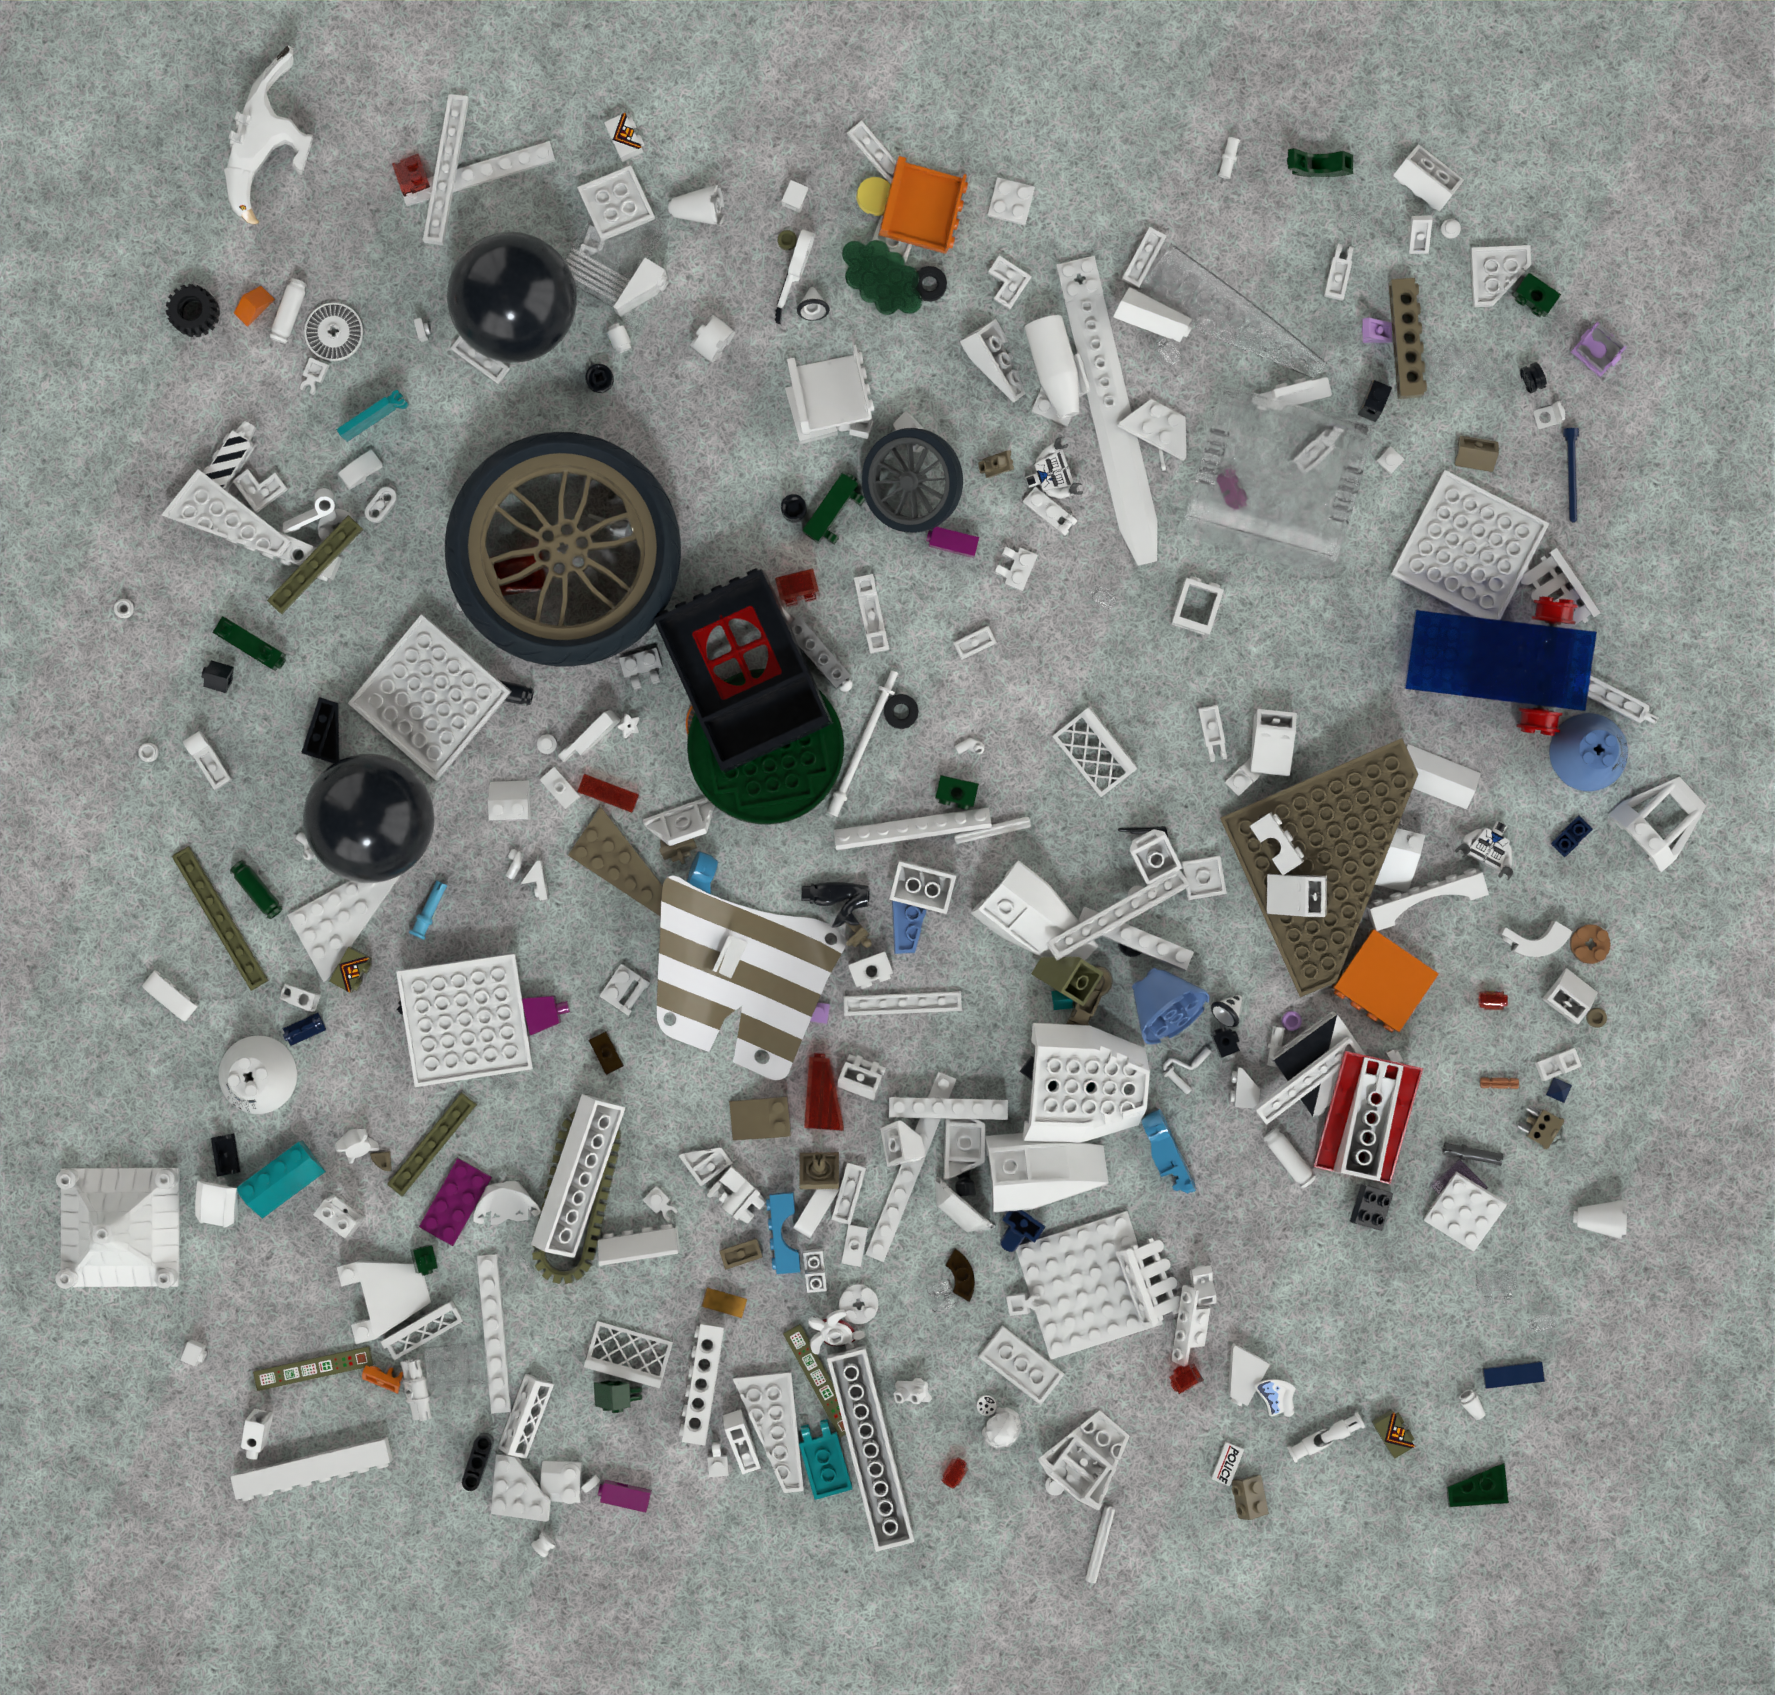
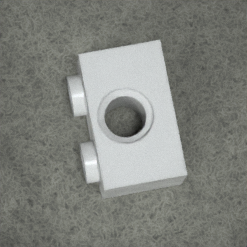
M885 951L848 965L856 987L861 986V989L872 986V981L877 979L880 982L891 979L890 974H893ZM870 965L877 968V974L873 977L866 974V968Z

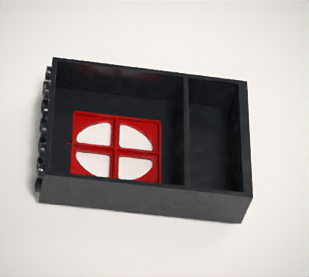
M752 569L747 572V576L743 578L735 577L729 580V584L724 587L722 585L715 586L711 589V593L706 595L704 593L698 594L693 597V601L686 603V601L675 605L676 609L669 612L668 610L661 611L657 614L658 617L654 618V622L721 771H731L833 724L769 578L762 569ZM732 619L745 620L753 624L761 632V637L746 645L738 646L729 626V621ZM722 626L731 646V651L713 660H709L707 657L708 638L715 627ZM766 645L768 648L767 666L763 674L759 678L754 679L743 655L756 647ZM735 658L743 672L746 683L741 686L728 684L714 673V667Z

